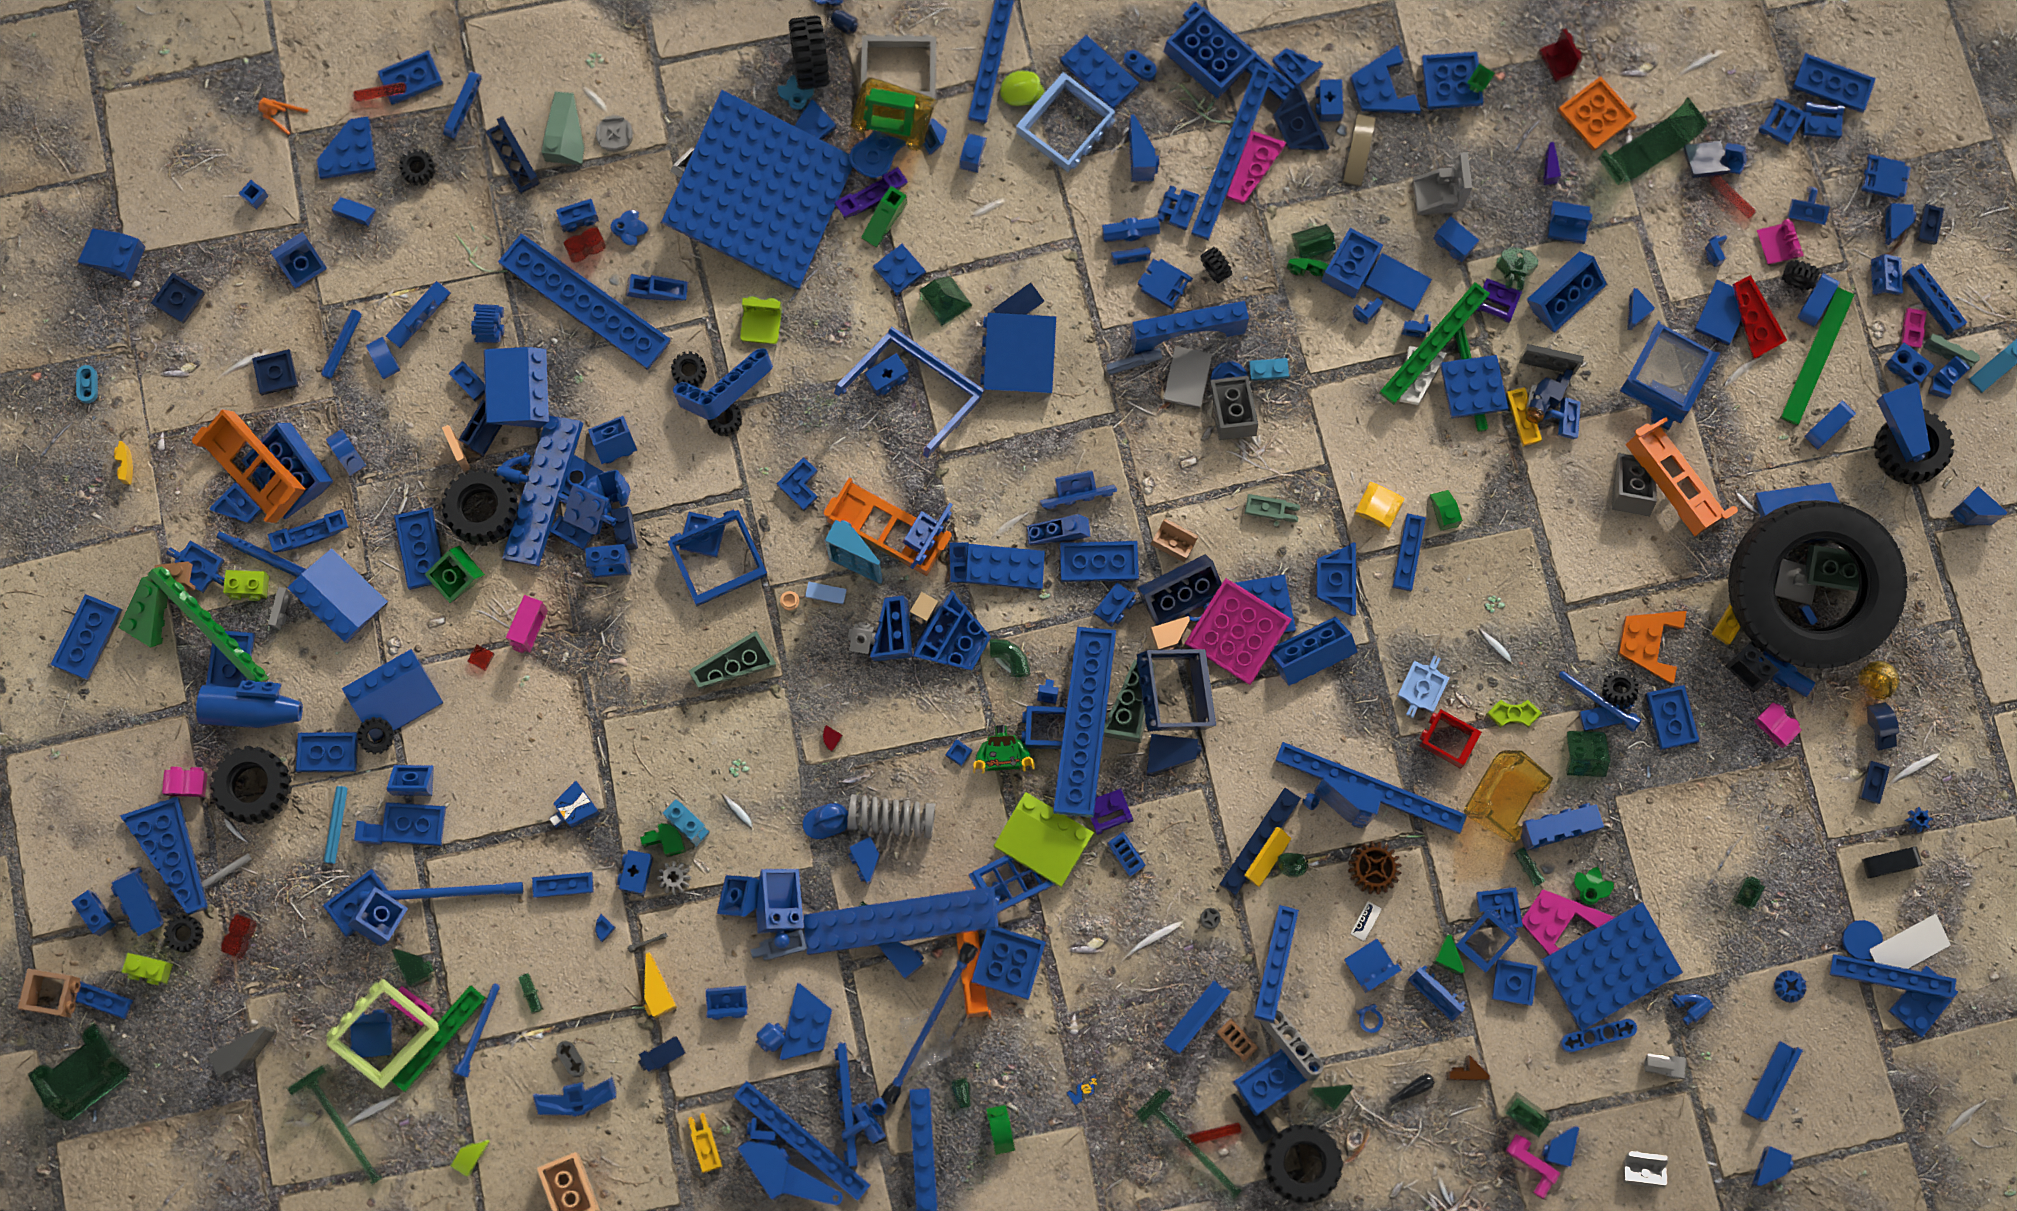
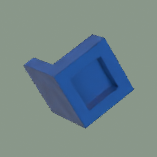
M357 821L354 841L362 844L382 845L383 825Z

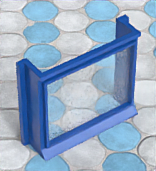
M1658 321L1632 371L1622 385L1620 392L1681 424L1695 402L1720 352H1713L1660 324L1661 322Z

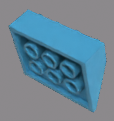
M835 520L825 539L829 560L882 584L880 561L854 528L851 527L852 525L849 522Z

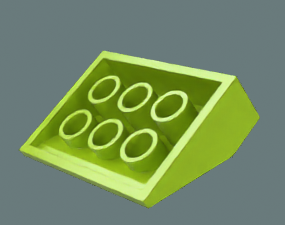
M1025 792L993 847L1057 886L1062 887L1089 844L1094 832L1066 815L1054 814V808Z

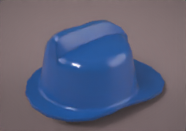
M837 803L815 808L805 815L803 829L813 839H824L839 834L847 828L848 811Z

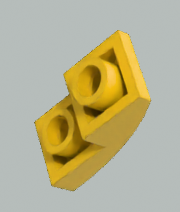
M119 441L118 447H115L114 450L115 460L121 465L117 469V477L123 484L131 485L133 476L131 452L123 441Z

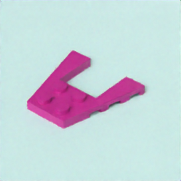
M1542 889L1523 916L1522 925L1536 942L1538 941L1545 949L1544 951L1550 955L1560 949L1554 944L1575 914L1595 928L1613 919L1614 916Z

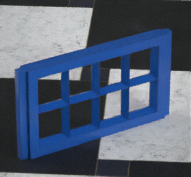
M1008 855L968 874L975 889L986 888L987 885L982 875L993 870L999 881V884L993 886L994 890L1002 887L1009 899L999 905L996 903L997 914L1056 884L1049 880L1042 882L1040 876L1031 869L1019 874L1012 862L1014 859ZM1008 863L1015 876L1003 881L997 868ZM1032 872L1039 885L1028 890L1021 877ZM1017 879L1024 892L1012 897L1006 884Z

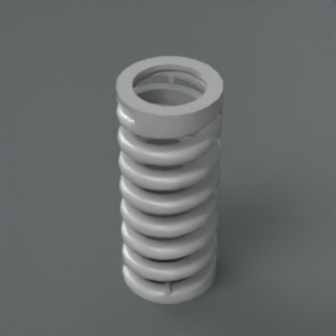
M851 795L847 824L848 830H858L862 824L863 831H869L872 825L873 831L878 833L883 826L885 834H889L893 827L894 834L900 835L904 826V834L908 837L911 836L914 829L917 838H920L924 832V838L932 839L936 804L925 803L920 820V803L914 802L909 821V801L905 800L903 802L899 818V801L894 799L888 819V799H882L878 816V798L873 797L867 817V796L863 795L861 797L858 810L856 809V800L859 801L860 795Z

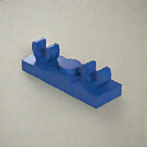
M1427 966L1419 967L1408 978V981L1453 1021L1464 1011L1465 1008L1463 1006L1465 1002L1459 1003L1455 999L1456 993L1451 996L1438 981L1434 980L1435 974L1429 975L1425 971Z

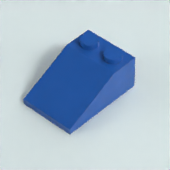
M1130 115L1131 182L1154 181L1155 174H1158L1159 155L1155 156V148L1135 115Z
M92 228L78 263L132 280L146 247L138 238L123 233Z

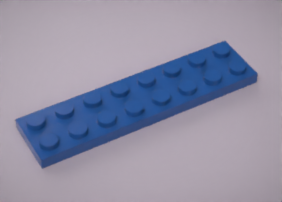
M549 416V422L543 426L528 474V480L519 503V509H517V520L513 522L514 526L511 529L502 557L505 561L540 566L559 504V500L556 498L558 493L563 491L584 424L582 421Z

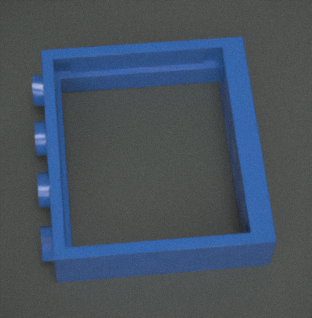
M739 510L726 511L723 513V517L718 519L716 517L710 518L705 521V525L700 527L698 525L692 526L688 529L687 533L682 535L681 533H676L670 537L671 540L667 541L696 607L767 576V571ZM733 521H737L758 569L698 595L676 547Z

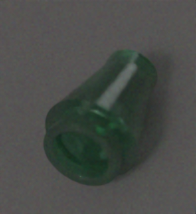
M966 1077L952 1080L950 1088L957 1100L959 1109L970 1107V1082H967Z

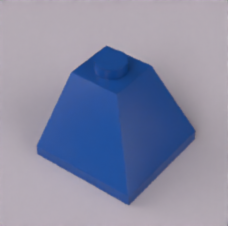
M726 875L717 914L745 917L756 909L759 879L748 876Z

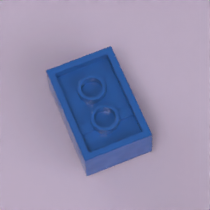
M1349 228L1327 267L1321 282L1355 299L1376 262L1383 244Z

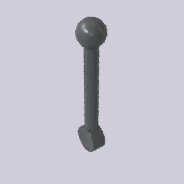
M667 933L636 945L631 944L628 946V951L634 952L639 947L668 937Z

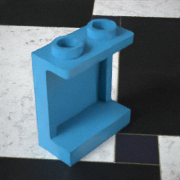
M677 799L663 812L667 821L696 847L710 833L705 828V825Z

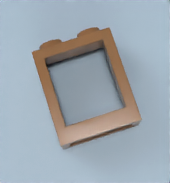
M27 969L18 1009L71 1018L75 1010V1000L80 990L81 978ZM44 977L65 980L58 1010L37 1007Z

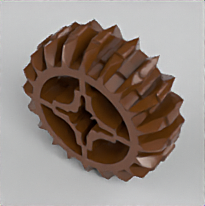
M1370 841L1369 848L1363 843V850L1357 847L1355 849L1357 854L1352 853L1350 856L1355 861L1351 860L1348 862V865L1354 867L1348 869V873L1355 874L1350 877V880L1357 879L1354 886L1358 887L1361 884V892L1369 888V895L1372 894L1373 889H1375L1376 895H1379L1381 892L1380 888L1384 893H1387V886L1393 889L1394 884L1392 882L1398 883L1399 879L1396 876H1400L1402 873L1396 870L1402 864L1395 863L1399 859V856H1392L1395 850L1392 849L1388 852L1389 845L1386 844L1384 848H1381V842H1378L1375 847L1374 842ZM1377 853L1382 855L1383 857L1379 860H1375L1371 858V856L1368 857L1366 854ZM1361 859L1366 866V872L1361 875L1359 869ZM1386 861H1388L1390 866L1389 877L1385 875L1386 873L1383 870V865ZM1381 862L1377 870L1368 874L1373 866ZM1374 876L1383 882L1371 883L1367 879Z

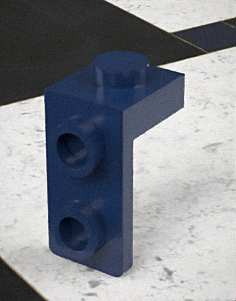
M674 1036L650 1051L645 1050L639 1054L641 1059L638 1062L643 1071L647 1070L651 1074L683 1056L686 1052L678 1037Z

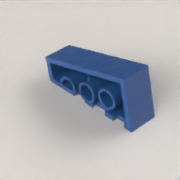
M1590 803L1578 806L1579 809L1576 810L1569 808L1560 811V814L1557 815L1548 814L1542 816L1541 819H1530L1522 822L1523 825L1518 830L1525 851L1601 830L1604 824L1597 804L1591 806Z

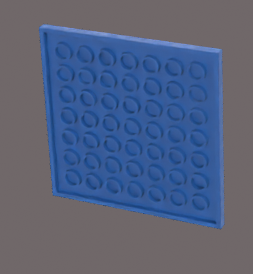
M721 90L662 218L661 224L798 290L836 206L835 202L839 199L853 167L849 161V154Z

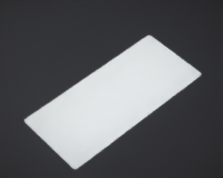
M1934 914L1871 948L1870 953L1876 963L1908 969L1949 947L1951 944L1937 914Z

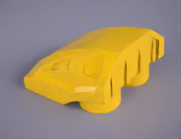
M1370 482L1354 514L1358 515L1359 513L1361 518L1371 520L1378 526L1386 527L1385 529L1389 530L1405 498L1385 487Z

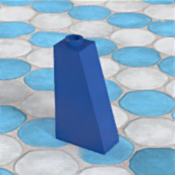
M1918 382L1883 394L1877 400V403L1906 463L1912 460L1914 462L1926 458L1925 454L1930 451Z

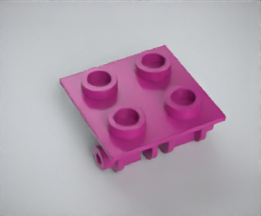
M1789 219L1783 220L1782 224L1756 230L1767 264L1804 256L1793 222H1790Z

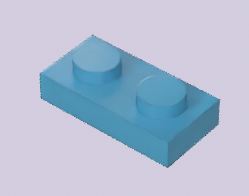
M1287 358L1249 361L1251 381L1289 378Z

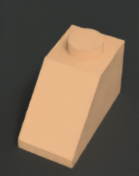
M1189 616L1151 627L1150 632L1156 650H1174L1177 647L1189 624Z

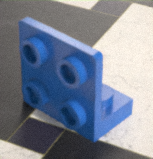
M1378 939L1373 940L1344 959L1365 994L1402 970L1398 963L1394 965Z

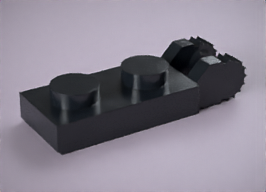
M1235 1093L1231 1095L1232 1100L1240 1109L1238 1111L1261 1145L1278 1133L1264 1111L1255 1116L1248 1105L1243 1106L1240 1098Z

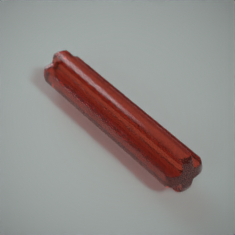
M399 82L356 90L353 92V98L358 102L402 94L407 91L406 84Z
M1717 175L1710 180V184L1747 218H1751L1756 213V210L1721 177Z
M1237 1122L1185 1135L1182 1137L1184 1146L1187 1147L1239 1134L1242 1132L1240 1123Z

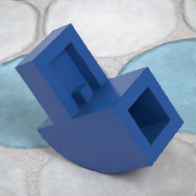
M343 429L326 438L332 451L350 476L366 466Z

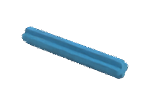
M337 786L335 790L324 862L327 864H335L348 790L344 786Z

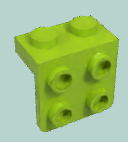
M754 296L743 298L741 340L744 342L777 344L782 314L781 301L774 298L761 300Z

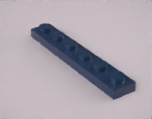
M1287 788L1283 789L1219 885L1236 896L1247 879L1244 876L1276 827L1282 828L1301 798Z

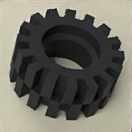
M413 149V153L409 150L407 151L408 155L404 153L402 155L404 159L400 158L399 161L402 176L411 185L414 183L415 186H418V183H420L422 186L424 181L429 183V178L433 179V173L436 171L431 156L427 152L424 153L422 149L419 152L417 149ZM415 162H422L424 164V169L419 173H413L410 170L411 165Z
M1212 247L1201 254L1200 258L1203 267L1206 268V272L1209 273V276L1216 283H1221L1232 275L1228 260L1226 261V257L1222 255L1218 248Z
M1791 260L1786 264L1782 280L1785 283H1789V286L1793 285L1794 288L1799 287L1801 290H1804V288L1810 290L1815 288L1820 272L1816 266H1811V263L1806 264L1805 261L1799 262L1795 260L1794 262Z
M689 351V354L682 352L683 355L681 356L678 354L677 359L674 358L673 364H671L674 380L677 384L685 382L698 387V383L702 384L704 382L703 378H706L707 369L703 358L699 357L697 353L693 354L692 351ZM686 364L695 365V374L685 376L682 373L683 366Z
M733 403L725 410L732 415L729 423L721 424L717 421V417L707 420L710 429L715 434L729 436V433L733 435L735 430L738 431L740 429L739 425H742V415L737 404Z
M1615 671L1614 675L1612 673L1608 674V677L1604 679L1602 688L1603 698L1611 704L1613 703L1615 707L1620 705V709H1623V705L1626 708L1630 707V704L1633 705L1635 700H1637L1639 683L1636 681V678L1634 676L1631 678L1630 673L1624 675L1625 671H1621V674H1618V671ZM1617 686L1625 687L1628 690V692L1617 693L1613 690V688Z
M381 717L367 718L358 728V743L367 753L381 754L384 750L387 751L389 746L393 744L394 733L392 726ZM375 728L383 732V739L377 743L371 742L368 739L369 731Z
M180 915V917H173L174 920H169V925L164 927L166 932H163V936L166 937L164 940L170 948L184 953L191 952V949L195 950L197 948L196 945L201 944L200 939L204 937L202 935L204 930L201 928V923L195 918L188 915ZM182 926L189 927L191 935L186 941H179L176 936L178 929Z

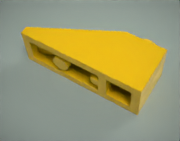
M648 952L645 954V1001L647 1004L644 1005V1008L649 1016L652 1015L656 1019L676 1009L677 1006L652 954Z

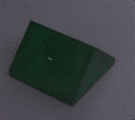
M1353 1084L1311 1088L1308 1090V1095L1329 1113H1332L1351 1092Z

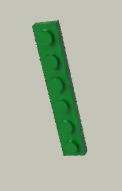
M470 985L439 1020L438 1031L391 1081L402 1091L407 1092L486 1000V997Z

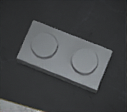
M278 587L268 622L270 627L280 630L281 626L285 624L286 608L290 606L292 600L291 593L281 587Z

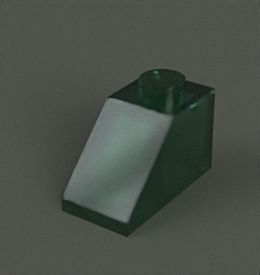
M396 948L392 950L409 987L414 988L434 978L432 972L435 970L430 960L427 961L423 957Z

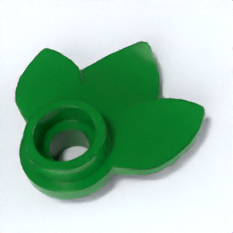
M1599 867L1589 870L1586 876L1577 872L1574 878L1575 887L1580 891V899L1587 905L1597 903L1599 898L1608 897L1614 888V882L1603 881ZM1587 892L1592 893V899L1587 898Z

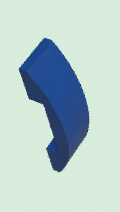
M341 509L324 515L322 519L289 530L284 528L267 535L273 552L277 553L322 541L344 531L349 526L344 511Z

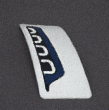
M1367 902L1351 934L1365 941L1381 908Z

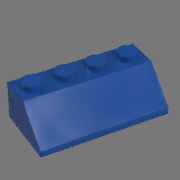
M1579 251L1526 300L1532 312L1555 333L1598 294L1607 283L1595 257Z
M1335 616L1276 645L1270 653V657L1281 678L1290 686L1343 659L1349 658L1358 651L1352 633Z

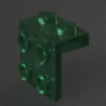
M1568 731L1566 734L1569 760L1566 767L1567 775L1606 777L1610 764L1606 734L1603 732Z

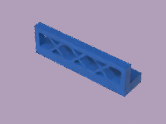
M1922 263L1916 267L1913 266L1902 276L1947 336L1968 323Z
M1213 981L1163 1043L1179 1055L1231 991L1227 988L1224 989L1216 981Z
M1782 1041L1778 1042L1743 1110L1745 1114L1759 1122L1768 1121L1803 1049L1799 1047L1792 1048Z

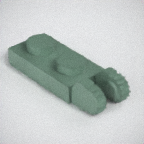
M1932 334L1923 345L1925 349L1950 361L1955 356H1958L1970 368L1980 360V355L1977 352L1975 353L1973 350L1967 351L1960 345L1953 344L1939 335Z
M1248 494L1244 514L1281 521L1298 522L1299 517L1285 514L1284 510L1299 511L1300 505L1286 502V500Z

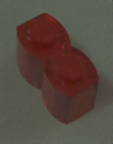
M598 227L589 228L581 235L572 236L563 243L573 263L584 260L588 255L598 254L606 248Z
M236 914L230 922L229 933L221 943V952L241 959L248 949V940L256 930V921Z

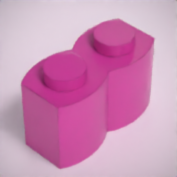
M1773 702L1762 711L1754 722L1779 747L1784 748L1802 729L1795 718L1787 716L1783 706Z
M170 767V770H164L162 794L179 797H205L207 773L199 767H190V770H182V767Z

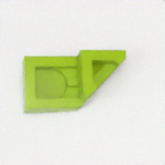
M484 1140L474 1144L471 1143L460 1148L451 1167L468 1177L490 1141Z

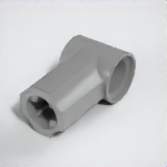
M1646 1054L1644 1061L1645 1072L1663 1074L1666 1077L1675 1079L1685 1078L1686 1058Z

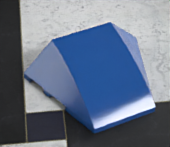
M951 590L937 607L920 636L913 657L973 670L991 636L957 598L955 592Z

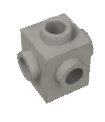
M859 622L854 625L853 629H849L848 640L851 641L849 650L869 654L871 645H874L875 642L874 627H871L868 623Z

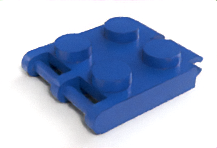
M1871 154L1867 155L1868 165L1867 170L1864 171L1865 181L1861 190L1895 199L1899 196L1904 197L1908 182L1905 181L1909 180L1911 167L1905 166V162Z
M1153 259L1146 269L1151 275L1144 272L1137 285L1142 287L1141 292L1166 307L1174 309L1175 302L1179 296L1183 295L1184 288L1193 278L1162 259L1160 261Z

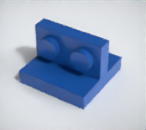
M1553 201L1547 238L1585 244L1587 229L1592 221L1590 206Z

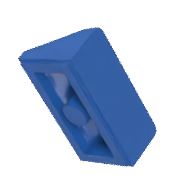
M340 197L331 209L333 214L366 226H369L376 211L374 208Z
M1148 247L1111 252L1114 266L1147 261L1151 255Z

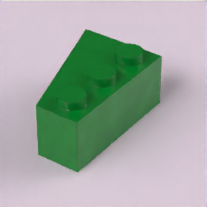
M149 576L141 578L118 628L151 648L163 643L161 635L162 627L165 626V620L163 619L164 611L167 608L168 596Z

